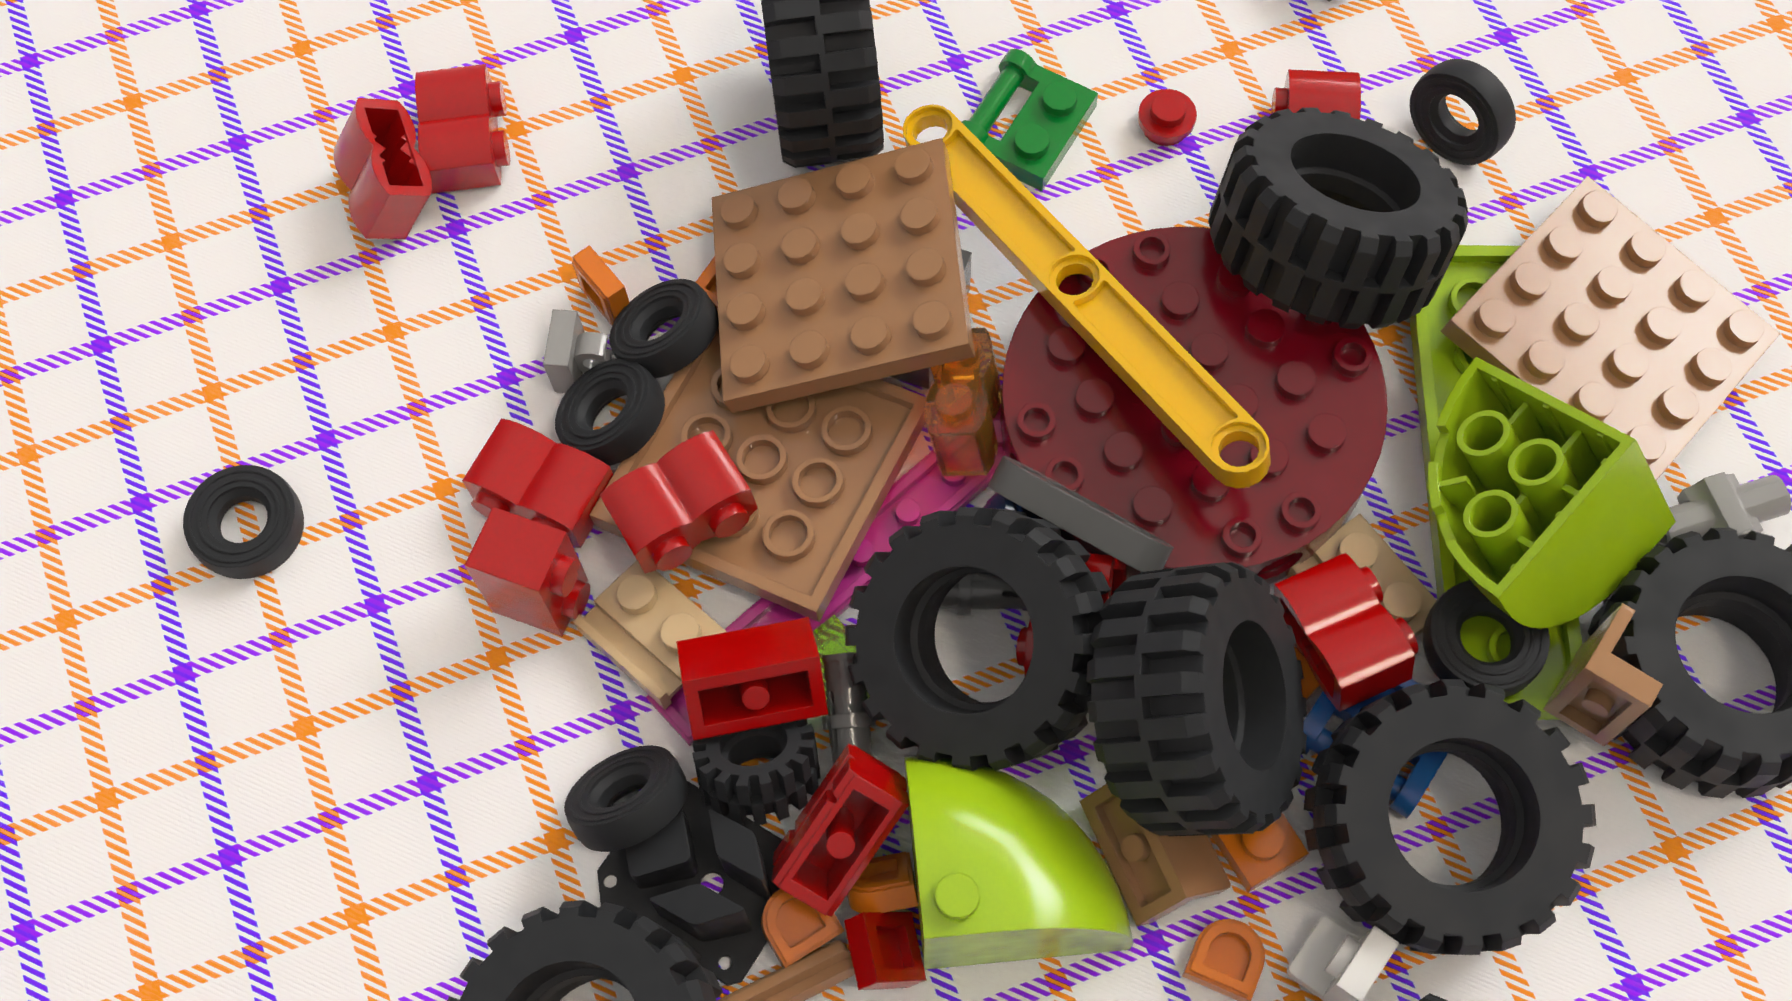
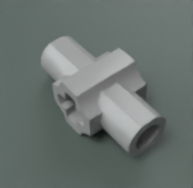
M1725 472L1705 477L1694 485L1683 489L1677 496L1679 504L1669 507L1676 523L1657 543V546L1665 547L1673 537L1690 531L1700 533L1701 537H1703L1710 528H1733L1737 530L1738 538L1741 539L1751 530L1761 533L1763 531L1761 522L1786 515L1790 512V493L1783 480L1776 475L1766 476L1741 485L1734 473L1725 474Z

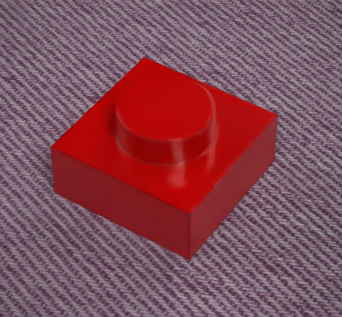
M863 912L844 920L858 990L908 988L927 980L912 912Z

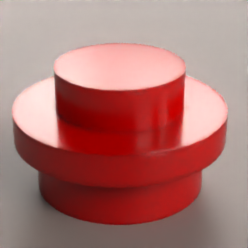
M1160 89L1151 92L1142 100L1138 111V123L1144 135L1151 142L1161 146H1171L1181 142L1193 131L1197 118V111L1193 101L1184 93L1173 89Z

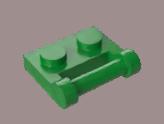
M1010 49L999 64V76L971 118L961 122L1019 181L1043 191L1095 110L1098 93L1037 65L1034 59L1026 52L1019 49ZM1021 87L1032 92L1001 141L990 137L988 132L1017 88Z

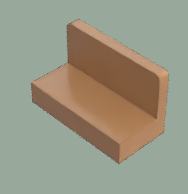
M1624 603L1581 645L1543 709L1602 746L1608 744L1648 710L1663 686L1659 681L1611 653L1635 613L1634 609Z
M1107 784L1079 801L1136 926L1153 923L1194 899L1220 894L1230 888V881L1208 835L1169 837L1149 832L1127 816L1120 808L1121 799L1111 794Z

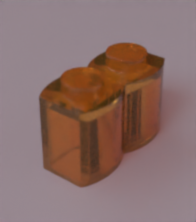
M972 328L975 357L930 367L934 384L931 386L925 400L924 418L937 465L943 476L987 475L997 456L998 439L993 419L1001 405L1002 387L991 338L986 328Z

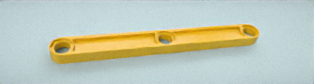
M934 104L925 105L913 110L906 117L903 124V136L907 147L920 144L916 141L918 135L929 127L937 126L947 130L942 139L949 154L955 205L1218 481L1225 486L1233 488H1246L1260 482L1268 473L1271 464L1269 438L1264 429L950 110ZM1083 274L1093 280L1091 287L1080 295L1064 294L1058 289L1060 283L1070 275ZM1235 441L1249 442L1259 452L1257 458L1252 463L1240 467L1228 465L1221 459L1220 454L1226 445Z

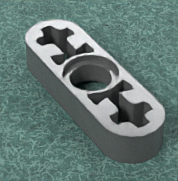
M1007 456L1002 457L988 484V487L1003 497L1141 572L1162 570L1174 549L1172 545L1156 535Z

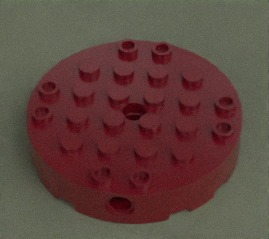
M1169 227L1131 233L1088 250L1264 429L1269 438L1271 464L1268 473L1260 482L1246 488H1233L1225 486L1218 481L1039 292L1036 293L1023 312L1014 330L1006 355L1000 414L1003 440L1002 449L1003 451L1005 450L1006 456L1042 473L1172 545L1174 549L1163 569L1234 562L1253 571L1254 574L1262 577L1268 584L1286 577L1292 566L1299 562L1301 564L1313 556L1314 552L1346 523L1361 498L1381 454L1387 424V390L1382 364L1365 325L1358 329L1340 328L1337 322L1325 321L1323 324L1305 320V314L1292 309L1287 313L1273 306L1272 299L1262 293L1256 296L1244 287L1243 279L1239 274L1232 276L1223 265L1221 254H1217L1210 235V228ZM1083 274L1070 275L1060 283L1058 289L1064 294L1080 295L1091 287L1093 280ZM1235 441L1223 448L1220 457L1228 465L1240 467L1252 463L1257 458L1259 452L1249 442ZM1061 528V537L1063 539L1078 541L1088 553L1109 555ZM1126 564V580L1132 575L1141 573V571Z

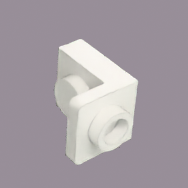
M1322 917L1288 966L1287 974L1323 1001H1363L1399 945V942L1376 926L1359 939L1329 917Z

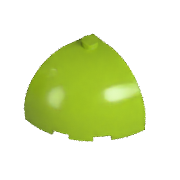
M1475 357L1461 375L1448 396L1438 418L1436 427L1440 435L1435 449L1434 462H1428V490L1431 509L1437 517L1445 544L1471 582L1496 607L1518 623L1531 628H1550L1572 621L1590 611L1616 590L1622 579L1631 570L1637 568L1638 561L1650 552L1676 523L1674 516L1637 440L1478 357Z
M917 756L904 757L924 970L1131 949L1133 938L1128 914L1119 888L1106 862L1085 832L1054 801L1031 785L1005 772L995 771L990 767L983 766L975 771L953 767L952 758H943L933 763L920 760Z

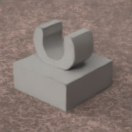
M552 310L543 366L554 392L566 393L570 386L582 375V372L585 373L602 362L612 360L613 357L612 349H606L608 336L599 332H585L577 311Z

